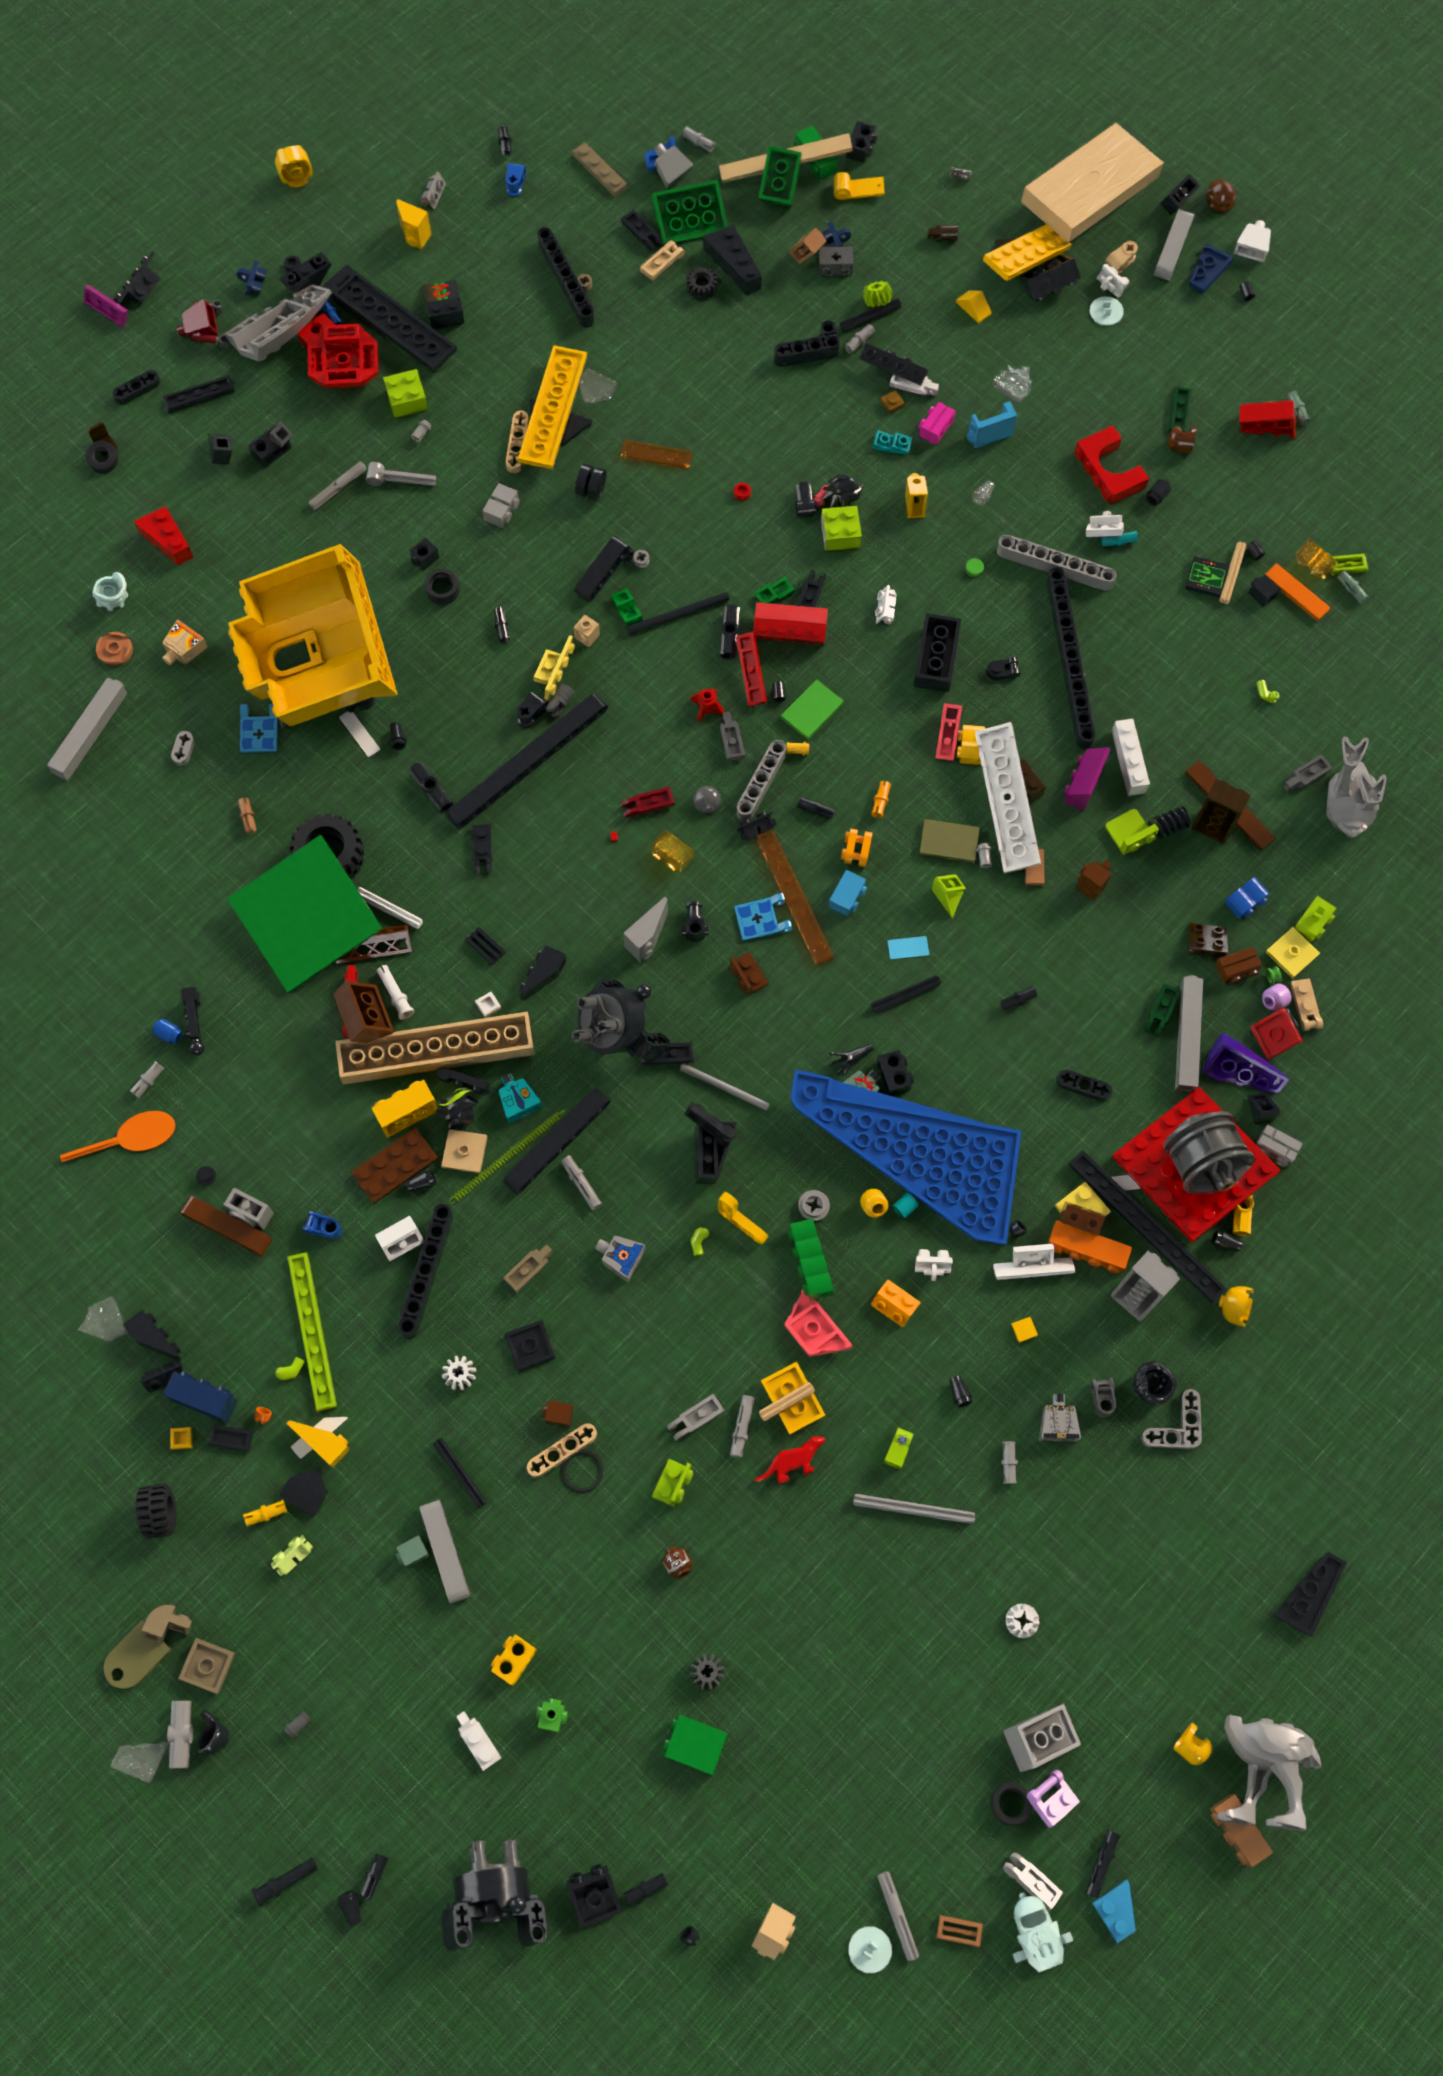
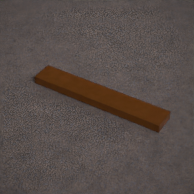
M1200 760L1185 772L1199 789L1208 796L1217 779ZM1245 807L1236 826L1262 851L1275 840V837Z

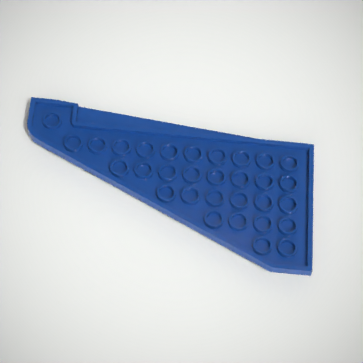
M800 1070L794 1071L790 1100L793 1107L799 1113L973 1240L1006 1245L1021 1130L986 1124L836 1081L833 1078Z

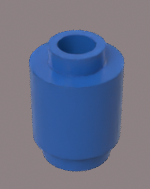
M165 1019L157 1020L152 1028L154 1036L169 1044H177L183 1035L180 1027Z

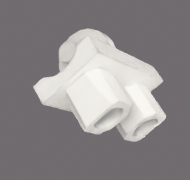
M1107 264L1102 266V270L1096 278L1102 283L1101 289H1109L1117 298L1122 295L1129 283L1126 277L1121 278L1118 275V271L1114 266L1109 267Z
M920 1249L916 1257L915 1272H924V1275H931V1281H936V1275L944 1276V1273H951L953 1261L949 1257L947 1250H940L937 1252V1257H930V1251Z

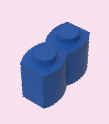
M1253 877L1231 894L1224 903L1238 919H1241L1243 916L1247 918L1254 912L1253 908L1257 905L1261 907L1268 901L1267 897L1270 893L1256 877Z

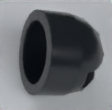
M1015 1220L1010 1226V1233L1015 1237H1020L1027 1232L1026 1226L1020 1220Z
M693 1926L686 1927L680 1936V1940L687 1946H695L696 1940L700 1939L698 1931Z

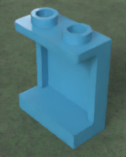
M1011 402L1003 404L1000 415L979 421L976 414L971 416L967 438L974 448L1013 436L1017 414Z

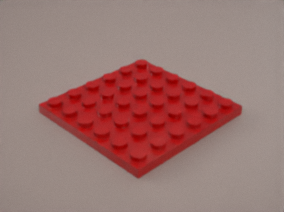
M1200 1087L1112 1155L1116 1163L1191 1243L1281 1171L1236 1125L1244 1144L1255 1157L1251 1168L1228 1190L1200 1194H1189L1185 1191L1180 1174L1170 1155L1165 1152L1163 1144L1168 1136L1187 1118L1203 1113L1223 1111Z

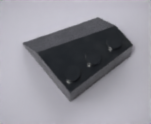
M1061 253L1057 255L1058 259L1046 261L1045 267H1036L1020 276L1019 278L1029 297L1040 301L1048 293H1057L1061 290V287L1077 283L1081 276L1075 259Z

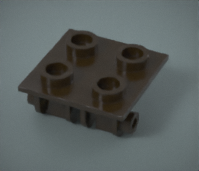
M1189 923L1190 945H1188L1187 952H1190L1191 955H1200L1202 951V956H1205L1206 951H1208V957L1219 958L1228 954L1226 927Z

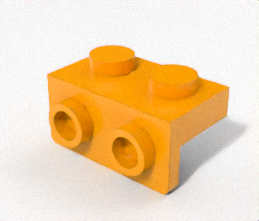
M887 1280L874 1297L871 1306L901 1327H904L921 1302L890 1280Z

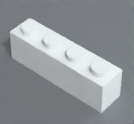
M1134 720L1115 721L1111 732L1127 795L1146 794L1150 783Z

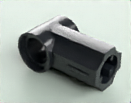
M806 481L800 482L795 487L797 517L815 516V502L812 500L811 484Z

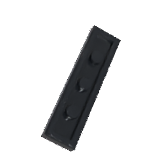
M227 375L162 397L168 413H172L234 393L235 391L230 377Z

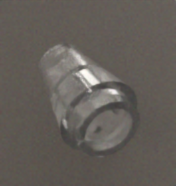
M988 480L977 488L972 496L974 503L980 506L986 504L995 488V484Z

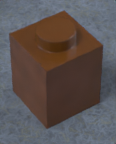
M549 1400L548 1406L544 1405L542 1412L545 1423L570 1428L574 1409L573 1404Z

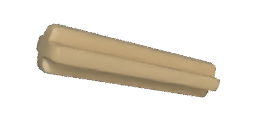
M810 1382L806 1383L759 1411L761 1418L766 1421L814 1393V1387Z

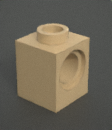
M584 615L574 626L575 638L587 647H590L600 635L599 624Z

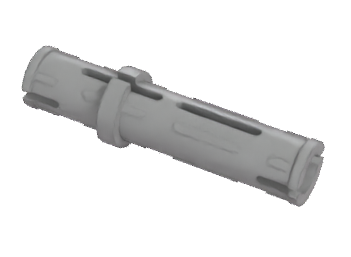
M572 1156L565 1157L561 1160V1164L570 1175L569 1179L574 1181L591 1207V1210L599 1208L603 1203L584 1177V1171L579 1169Z
M742 1395L735 1432L732 1434L733 1443L730 1451V1456L742 1458L745 1441L748 1440L747 1430L755 1400L752 1396Z

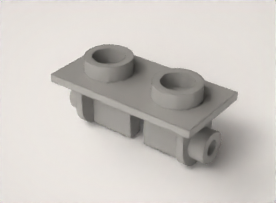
M438 171L429 178L426 187L427 191H424L420 198L423 206L430 205L433 210H435L446 185Z

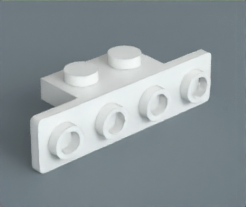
M1053 1244L1013 1247V1262L993 1265L997 1280L1075 1273L1072 1258L1054 1259Z

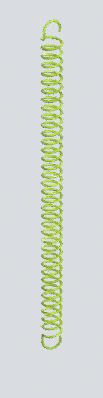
M533 1130V1134H532V1135H533L535 1138H537L536 1135L534 1134V1132L537 1133L538 1135H539V1133L537 1132V1130H536V1131ZM516 1146V1147H513V1150H512V1151H513L515 1154H517V1153H516V1151L514 1150V1148H515L518 1152H520L519 1149L517 1148V1146ZM475 1177L476 1180H475V1179H472V1180L476 1181V1182L479 1184V1182H478V1180H477L478 1177Z

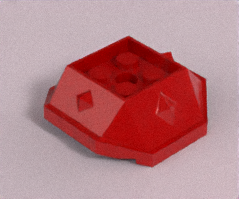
M359 324L323 326L319 334L308 344L309 379L324 388L346 389L348 387L365 386L370 380L379 375L377 341L365 332Z

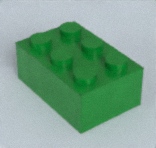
M768 146L759 201L792 208L802 152Z

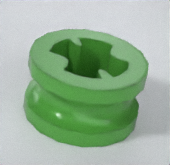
M1277 966L1273 967V969H1266V977L1270 985H1274L1275 982H1282V975Z

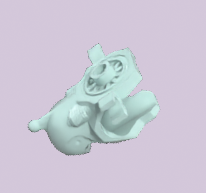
M1024 1892L1020 1893L1021 1900L1015 1905L1014 1918L1020 1933L1017 1939L1024 1950L1012 1954L1015 1963L1027 1959L1028 1963L1038 1972L1062 1964L1064 1953L1062 1945L1073 1941L1071 1933L1068 1932L1060 1935L1057 1921L1052 1922L1042 1900L1034 1896L1027 1897Z

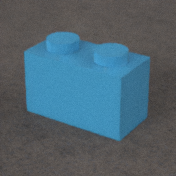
M846 870L829 900L828 908L849 917L851 911L855 912L858 907V898L860 896L863 897L867 890L865 886L866 879Z

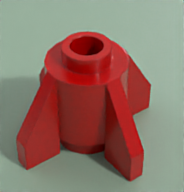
M703 689L701 692L691 696V701L698 704L700 709L697 721L701 722L705 713L709 714L714 710L715 713L723 716L724 709L717 701L718 690Z

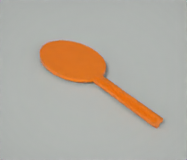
M148 1111L137 1114L122 1124L118 1130L117 1137L60 1155L61 1161L63 1163L118 1144L130 1151H146L156 1148L172 1136L175 1130V1121L169 1114L161 1111Z

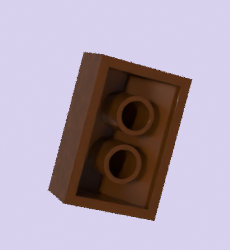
M345 981L333 994L351 1042L368 1043L394 1033L377 985Z

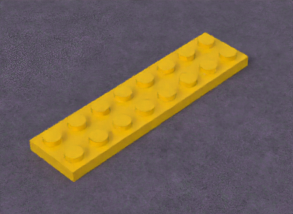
M553 346L518 456L519 463L553 469L585 366L587 352Z

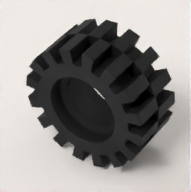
M701 266L698 267V270L693 268V272L690 270L689 275H687V292L690 293V296H694L696 300L698 297H700V300H703V297L706 300L709 299V296L712 298L713 293L715 294L717 289L716 273L712 272L710 268L707 270L705 266L704 269H701ZM698 281H706L708 284L705 286H699L695 283Z

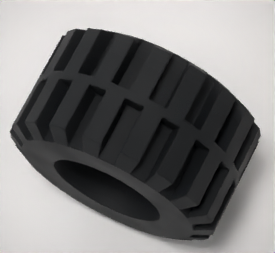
M167 1483L143 1486L138 1490L136 1496V1517L139 1530L145 1539L170 1536L174 1533L176 1527V1505L173 1492Z

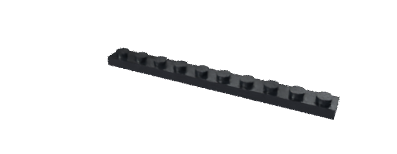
M1082 1150L1068 1164L1212 1304L1227 1290L1216 1277L1087 1153Z

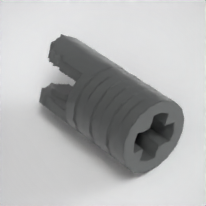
M566 684L559 685L545 708L548 712H551L550 714L554 719L560 716L574 691Z

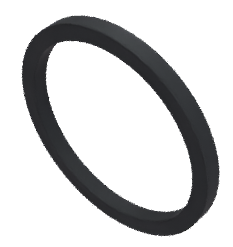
M580 1450L565 1460L562 1474L570 1488L585 1492L594 1489L600 1483L604 1470L600 1458L595 1453L588 1450ZM577 1454H590L597 1459L600 1465L598 1480L588 1488H577L566 1477V1465Z

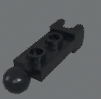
M196 987L181 989V997L186 1007L184 1008V1016L188 1020L189 1025L186 1026V1034L188 1038L192 1039L189 1051L194 1056H200L205 1049L201 1040L197 1007L201 1005L200 994L197 992Z

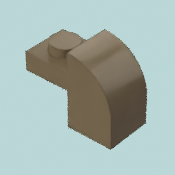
M163 1605L154 1609L147 1617L142 1628V1637L162 1644L168 1628L189 1635L192 1621L183 1614L175 1615V1606Z

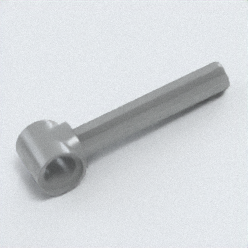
M371 462L368 465L366 482L372 486H380L384 483V480L435 486L436 476L385 470V467L378 462Z

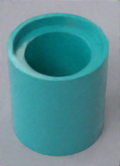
M906 1193L892 1208L902 1219H905L919 1205L912 1195Z

